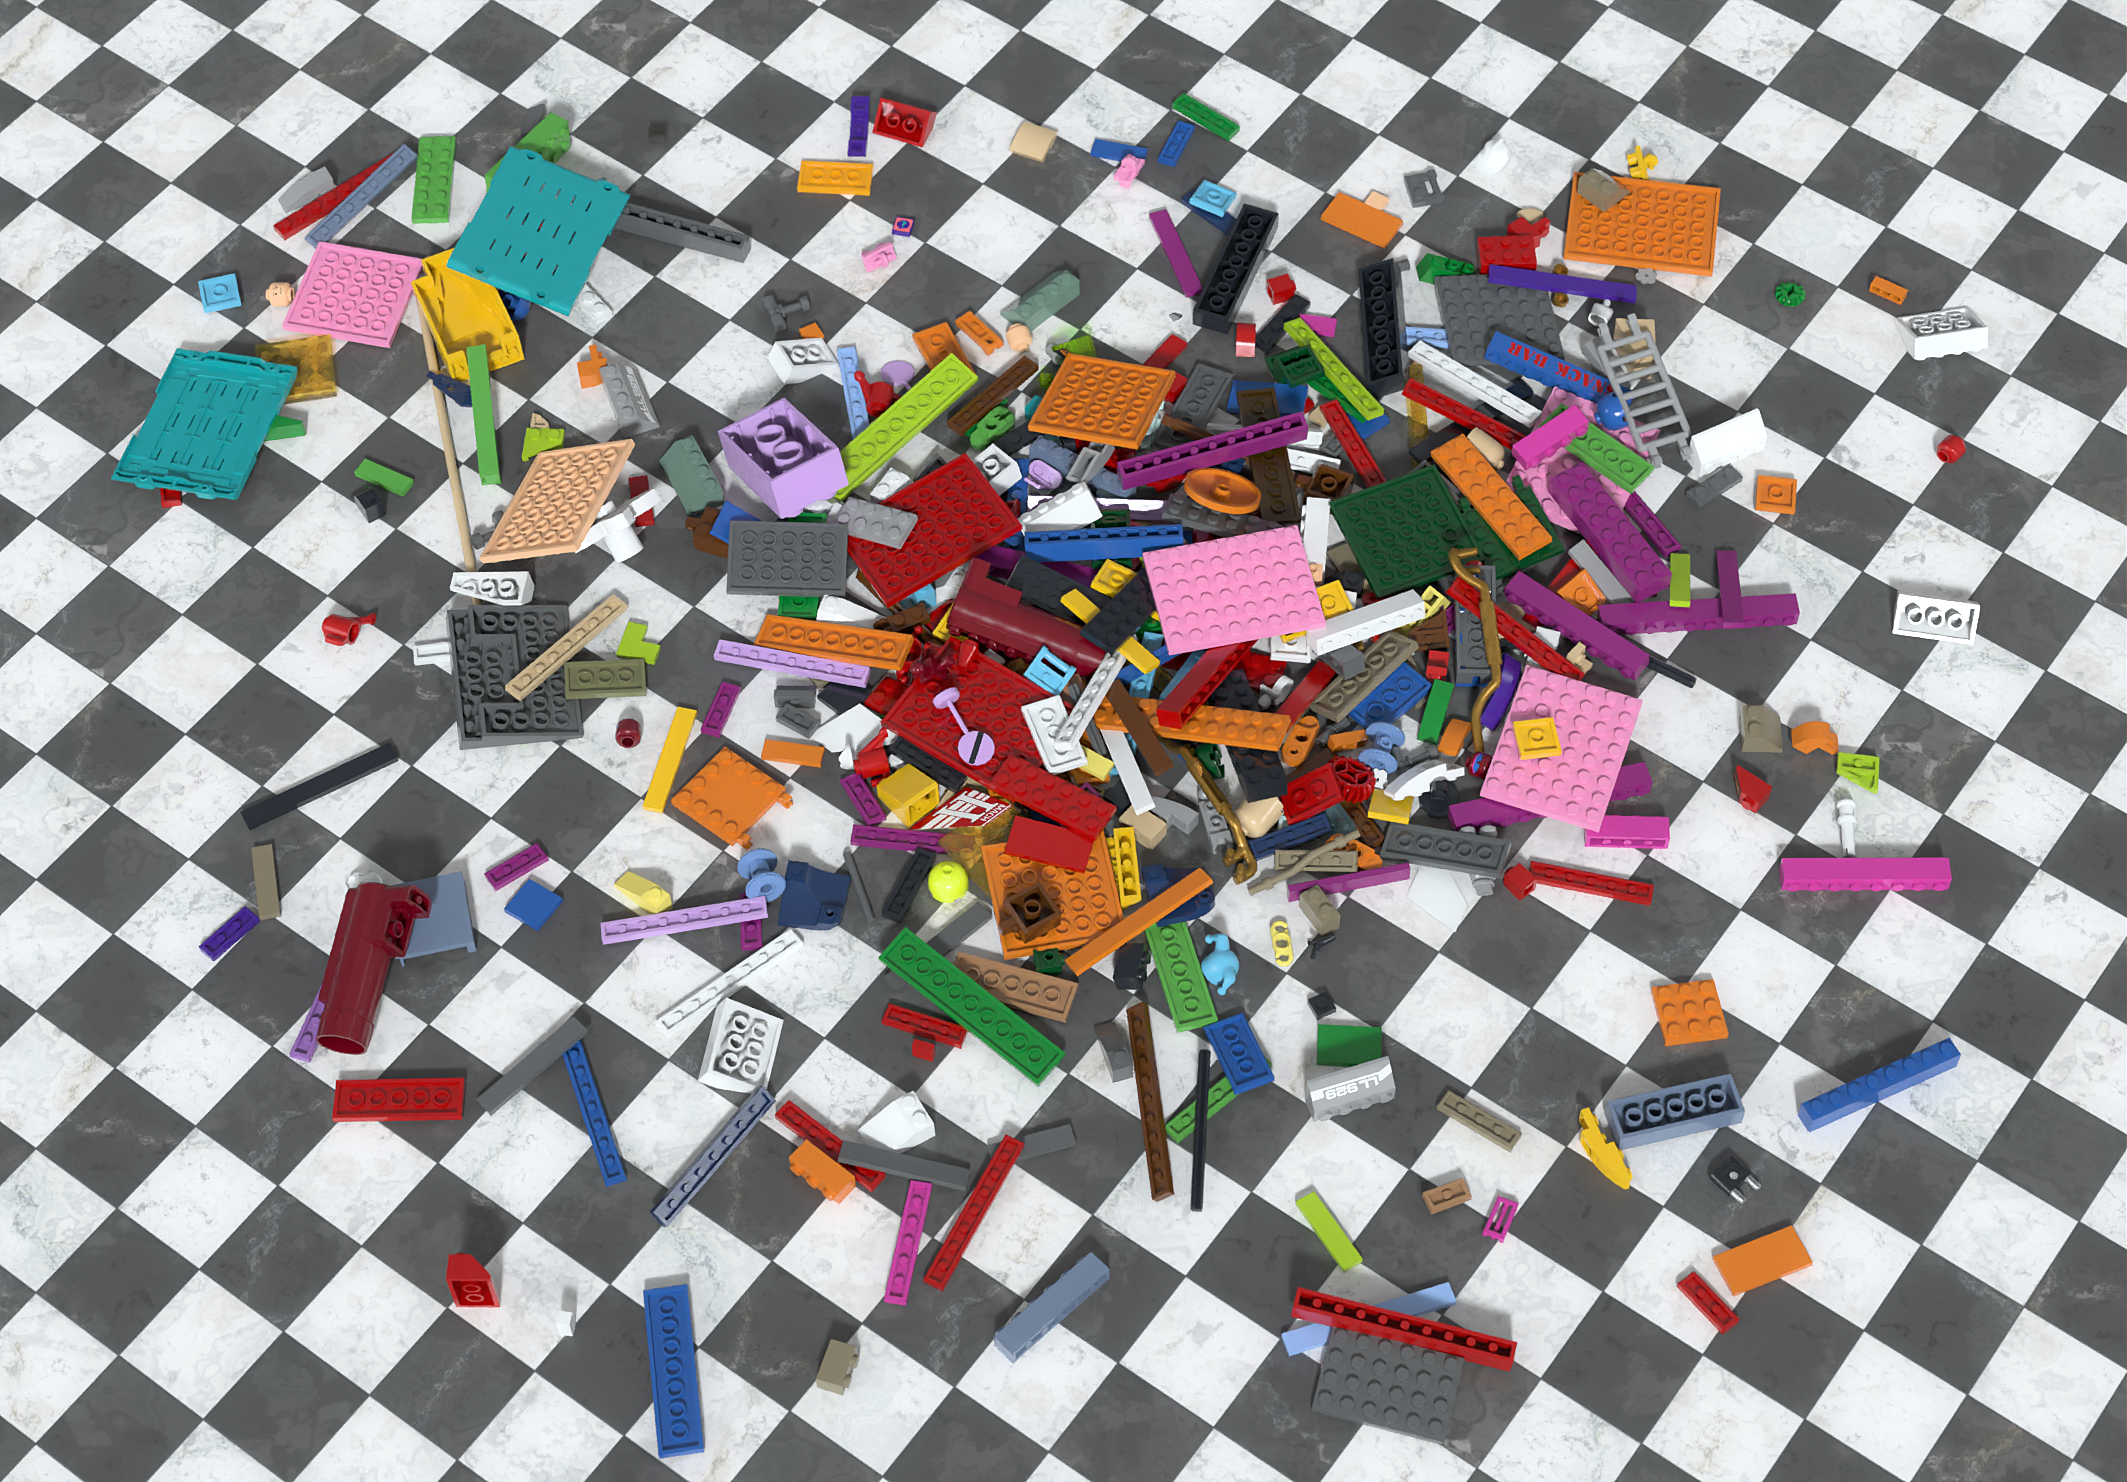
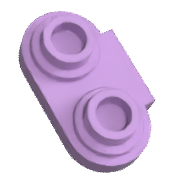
M1035 460L1030 464L1029 474L1032 478L1025 477L1024 479L1035 488L1048 491L1049 489H1058L1063 483L1062 474L1041 460Z

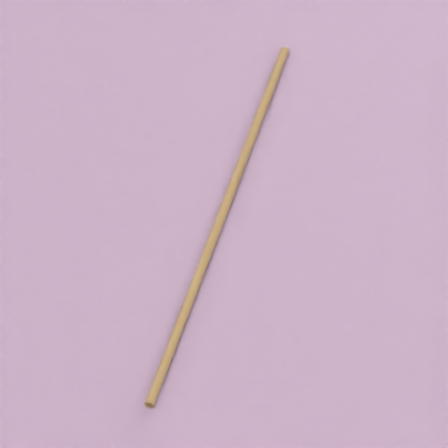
M416 300L429 372L431 371L439 375L432 332ZM431 380L466 572H476L443 392L435 387L433 380ZM471 596L473 605H483L482 599Z

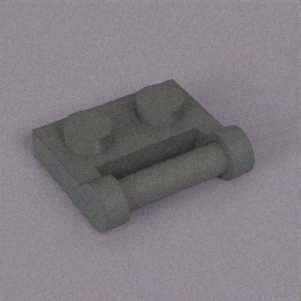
M1432 169L1426 173L1404 176V184L1412 208L1441 204L1445 201L1444 194L1441 193L1436 179L1437 174L1435 170ZM1425 182H1430L1434 196H1429Z

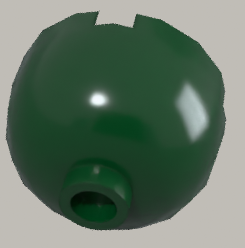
M1203 742L1195 747L1192 753L1193 756L1199 758L1213 780L1224 778L1226 774L1224 764L1221 765L1220 758H1222L1219 746L1214 743Z

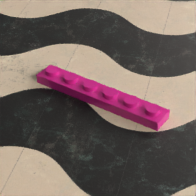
M910 1181L884 1302L907 1305L932 1192V1183Z

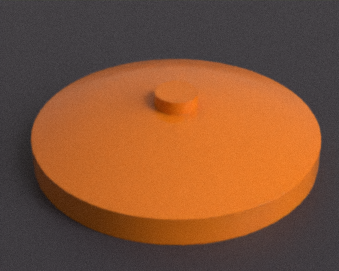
M1217 468L1194 469L1186 475L1184 481V489L1194 501L1219 512L1230 514L1250 513L1258 508L1261 500V493L1256 485L1248 479L1227 470Z

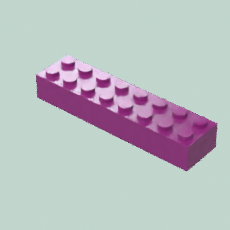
M1583 462L1550 478L1548 493L1583 537L1590 543L1636 603L1670 586L1671 571Z

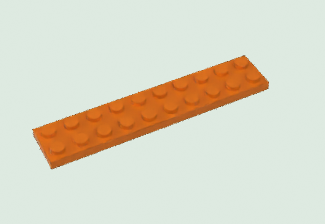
M1105 696L1093 715L1097 728L1129 733ZM1131 697L1157 737L1279 751L1291 722L1290 715L1202 705L1180 730L1159 726L1156 709L1164 700Z

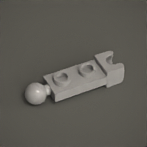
M1199 788L1197 796L1201 802H1198V808L1212 853L1217 854V846L1220 844L1225 845L1227 849L1233 848L1232 837L1224 816L1218 814L1202 789Z

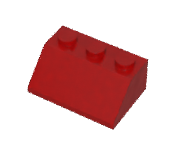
M880 98L872 133L923 147L933 130L937 112L890 98Z
M464 1252L449 1254L446 1281L455 1306L500 1307L501 1303L490 1273L471 1254Z

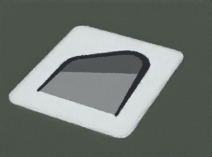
M1180 308L1165 314L1171 324L1187 318Z

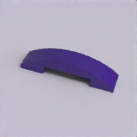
M851 96L848 157H866L869 133V96Z
M1506 653L1503 654L1502 665H1500L1501 684L1489 697L1481 714V724L1491 731H1495L1505 715L1516 691L1521 673V662Z

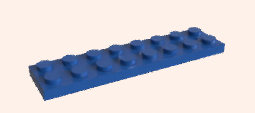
M684 1284L643 1290L659 1459L703 1453L704 1442L688 1286Z

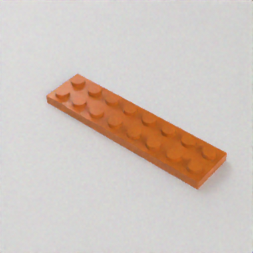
M1464 434L1431 451V457L1462 494L1466 496L1468 501L1518 560L1525 558L1552 542L1551 535Z
M767 614L753 645L844 663L901 671L914 638L910 634Z

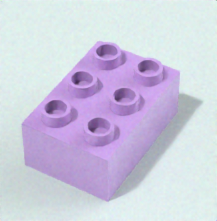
M785 398L718 431L729 468L781 519L795 517L803 511L804 507L818 500L830 499L835 496L837 490L849 485L839 448Z

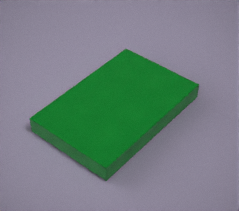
M1318 1024L1317 1065L1352 1067L1381 1058L1382 1027Z

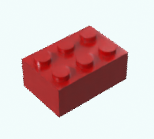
M1533 235L1477 237L1476 258L1479 275L1488 274L1490 264L1536 271L1537 258Z

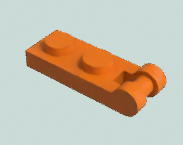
M971 311L955 320L956 326L982 348L987 356L991 355L996 348L1000 349L1004 346L1001 338Z

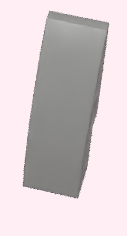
M324 166L291 186L278 201L285 213H289L319 198V194L335 188L333 179Z
M1598 336L1583 344L1582 354L1593 365L1592 371L1596 375L1609 380L1597 351V346L1604 344ZM1611 350L1606 351L1609 360L1616 359ZM1620 365L1612 367L1616 377L1625 374ZM1629 381L1619 384L1626 388L1631 387Z
M1091 442L1088 448L1084 447L1066 480L1077 484L1084 481L1088 483L1108 461L1115 450L1114 446Z
M1151 796L1156 807L1150 809L1149 812L1156 817H1161L1167 823V829L1174 825L1189 835L1198 825V812L1175 801Z

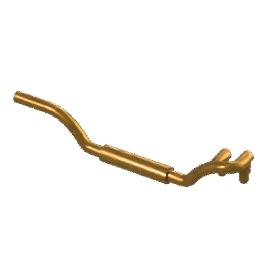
M1476 547L1469 549L1452 548L1449 550L1448 558L1453 570L1462 580L1479 589L1481 596L1479 607L1487 665L1491 669L1492 680L1482 690L1474 703L1471 713V729L1474 751L1485 753L1481 714L1485 703L1493 692L1499 688L1502 679L1500 668L1502 657L1494 601H1491L1490 590L1486 582L1474 576L1481 573L1480 567L1465 568L1460 562L1461 559L1477 555L1478 549Z
M1158 737L1169 751L1182 756L1186 762V768L1218 814L1223 815L1229 823L1237 844V850L1234 852L1232 848L1227 849L1225 857L1222 858L1223 864L1228 867L1241 859H1244L1247 864L1246 870L1244 864L1237 865L1236 875L1233 876L1235 884L1239 885L1251 879L1256 874L1258 865L1245 839L1241 824L1231 810L1232 805L1199 758L1194 757L1185 745H1178L1171 738Z

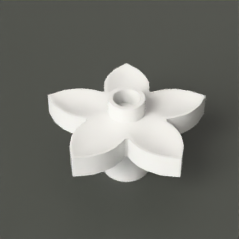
M654 488L630 500L625 498L615 504L611 499L605 501L580 549L575 553L601 538L604 540L616 563L622 562L640 552L644 547L631 524L636 520L635 517L646 512L661 501Z

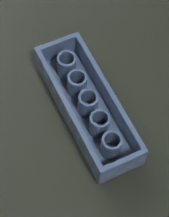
M1726 1074L1607 1101L1604 1114L1617 1149L1625 1150L1742 1123L1745 1109L1732 1075Z

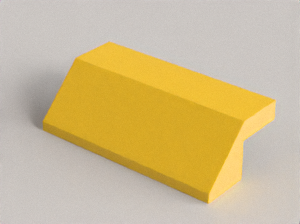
M1134 827L1113 829V837L1105 838L1122 911L1141 900Z

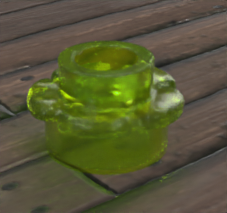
M1041 373L1040 377L1037 378L1040 387L1048 389L1054 376L1049 373Z

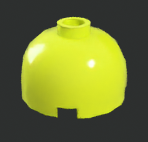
M954 861L940 862L929 873L928 889L936 900L943 903L955 902L960 897L962 899L969 889L967 872L962 865Z

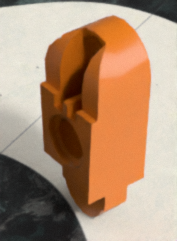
M1306 716L1303 719L1301 718L1299 723L1295 725L1282 747V763L1295 768L1306 763L1320 728L1315 717Z
M1341 834L1332 835L1331 838L1325 842V844L1333 841L1334 837ZM1355 839L1346 843V846L1340 849L1337 847L1331 850L1358 851V872L1380 868L1383 865L1380 856L1375 854L1374 849Z

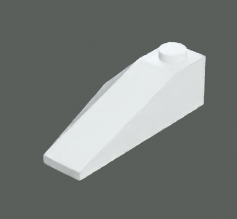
M528 571L454 572L450 584L451 591L500 605H523L531 602L535 587Z
M824 595L818 609L816 621L874 629L873 624L875 621L886 617L843 598Z

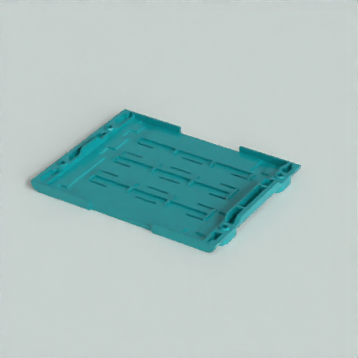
M510 146L471 223L468 222L451 253L446 267L569 316L590 276L589 270L608 234L611 236L631 195L621 191L615 184L604 180L596 181L547 161L539 153L529 149L520 150ZM512 207H514L513 210L511 211V213H510L508 219H506L507 216H508V214H509V212H510V210L512 209ZM529 213V215H528V217H527L525 223H524L523 226H522V223L524 222V220H525L527 214ZM545 220V221L543 222V224H542V226H541L539 232H537L538 229H539V227H540V225H541V223H542V221ZM560 226V228H559L557 234H556L555 237L553 238L555 232L557 231L558 227ZM574 232H576L575 235H574V237H573V239H572V241H571V243H570V245H569V242H570V240H571V238H572ZM541 259H543L538 269H536Z
M177 348L155 390L158 395L137 437L132 435L111 479L134 483L136 487L143 489L158 487L195 493L197 497L204 499L219 497L237 500L257 460L256 456L276 415H279L297 377V367L270 363L261 358L211 350L205 353Z

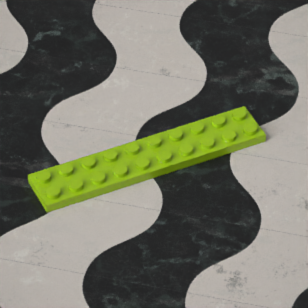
M954 354L948 355L840 451L849 485L837 490L833 497L838 501L846 499L978 381V376Z

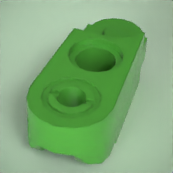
M1002 406L994 408L977 424V429L970 435L971 447L978 451L985 450L988 445L1011 432L1016 424L1015 414Z

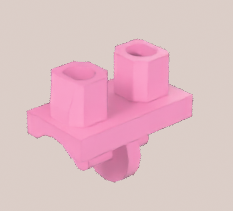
M1131 154L1123 158L1121 166L1114 175V180L1119 181V185L1125 188L1131 186L1133 180L1145 164L1144 159H1137Z
M882 242L871 251L866 250L861 253L865 270L868 273L881 266L887 268L889 262L897 259L893 250V243L891 242L885 244Z

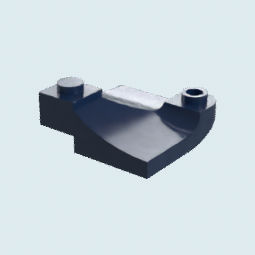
M788 860L785 873L786 888L783 891L778 926L816 931L830 930L837 927L843 919L851 876L827 872L809 865L808 862Z
M1162 863L1141 867L1142 880L1147 892L1148 902L1198 868L1204 871L1203 867L1175 869L1163 867ZM1208 886L1157 921L1156 926L1162 927L1191 921L1208 914L1215 907L1213 890Z

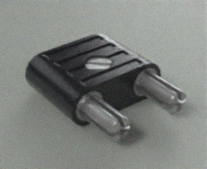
M1733 1156L1726 1160L1709 1177L1728 1196L1732 1195L1741 1204L1746 1201V1197L1738 1189L1745 1182L1756 1191L1761 1187V1184L1752 1177V1173Z

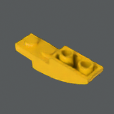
M1589 1107L1582 1109L1579 1122L1583 1130L1581 1131L1579 1141L1584 1151L1607 1178L1621 1188L1629 1189L1633 1176L1630 1168L1626 1167L1623 1162L1624 1156L1621 1149H1617L1615 1142L1607 1144L1605 1134L1601 1133L1598 1128L1599 1123L1596 1115L1591 1113Z

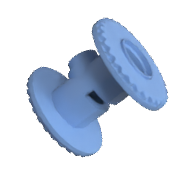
M1385 722L1369 724L1366 729V735L1373 742L1372 749L1361 751L1358 755V761L1361 763L1365 762L1366 767H1371V772L1377 768L1379 771L1385 770L1387 774H1392L1396 771L1398 763L1390 755L1391 748L1400 747L1404 744L1405 735L1400 728L1393 724Z
M764 848L750 850L738 861L737 869L739 874L746 879H751L745 889L748 898L765 896L766 902L769 903L780 897L783 891H785L786 881L784 877L779 873L773 872L778 862L777 856L773 851Z

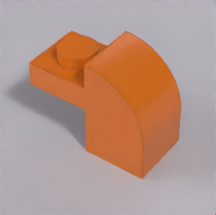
M596 344L589 346L591 360L577 362L582 389L602 384L599 368L608 366L607 358H603L602 352L597 351Z
M1806 722L1791 730L1792 747L1805 754L1817 748L1831 755L1839 752L1837 734L1830 731V724L1826 722Z

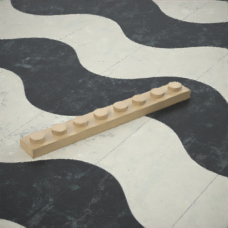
M612 594L506 684L505 690L519 701L524 699L559 669L564 662H567L627 610L628 605Z

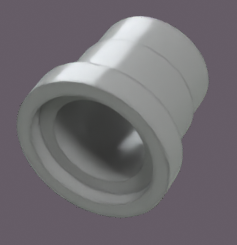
M1052 342L1046 347L1045 352L1052 359L1053 363L1061 365L1065 358L1054 351L1062 348L1068 351V349Z

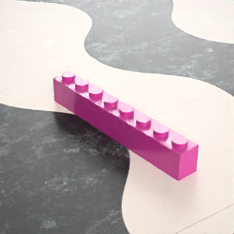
M1782 858L1779 866L1781 890L1792 892L1798 890L1813 892L1818 890L1943 891L1948 890L1952 880L1949 858Z

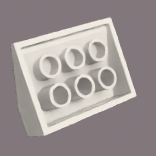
M1968 307L1895 318V323L1906 349L1916 360H1925L1928 357H1943L1947 354L1958 355L1966 351L1978 352L1981 349L1988 348V327Z
M725 998L716 1007L698 1081L718 1089L752 1094L758 1086H764L767 1090L783 1020Z

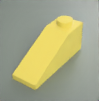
M1429 586L1421 595L1425 606V618L1397 627L1393 631L1408 638L1410 630L1419 627L1426 620L1440 614L1451 602L1433 587Z
M627 871L614 883V887L650 915L669 912L673 908L671 897L656 883L630 871Z

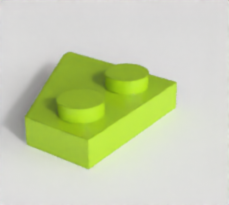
M526 428L522 461H529L528 457L537 455L538 452L563 449L565 429Z
M1838 752L1836 773L1871 793L1877 794L1880 757Z

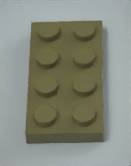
M644 659L564 662L566 699L646 696Z

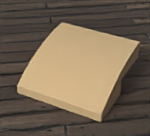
M1024 121L1016 133L1009 151L1043 163L1048 150L1054 144L1058 132Z

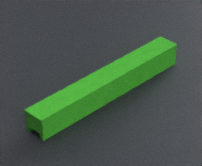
M485 344L466 347L479 476L482 486L501 484L488 353Z

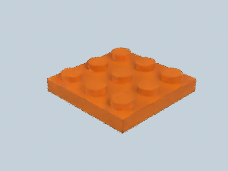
M1714 979L1651 987V995L1665 1046L1728 1038L1729 1034Z

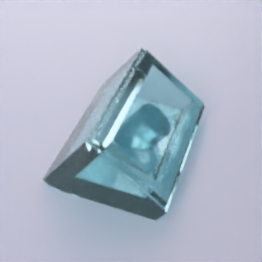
M1339 803L1317 814H1326L1332 828V835H1345L1356 830V825Z

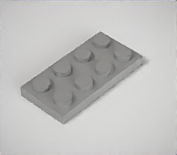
M849 497L834 523L848 524V535L901 549L918 521V517L916 514Z

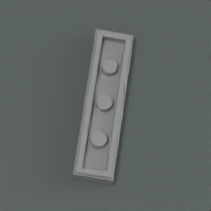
M1584 540L1567 552L1581 570L1586 569L1610 604H1626L1633 601L1629 593Z

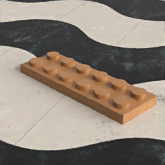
M959 951L953 964L1006 1007L1064 1023L1067 1021L1078 990V983Z

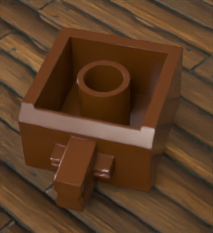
M1319 464L1313 476L1308 477L1298 474L1295 487L1304 492L1303 505H1307V497L1331 499L1333 501L1351 494L1354 474Z
M707 506L701 518L687 517L685 528L693 532L694 548L698 551L728 559L729 544L710 534L720 509Z
M1039 881L1003 902V913L1006 917L1005 921L998 925V930L1002 936L1014 932V934L1018 933L1024 944L1060 926L1061 912Z

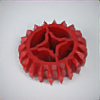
M1344 755L1340 758L1335 756L1334 759H1330L1327 762L1333 765L1346 803L1349 801L1353 804L1357 801L1362 803L1363 800H1367L1375 789L1376 778L1374 777L1375 773L1371 772V767L1365 766V762L1361 763L1358 759L1354 760L1351 756L1346 758Z

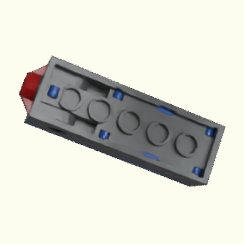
M1478 560L1467 562L1463 565L1465 568L1480 567L1481 573L1474 576L1486 582L1490 590L1491 601H1494L1496 605L1495 566H1485ZM1454 572V580H1455V579L1458 577V575L1456 574V572ZM1454 599L1455 687H1486L1492 680L1491 669L1487 665L1481 619Z

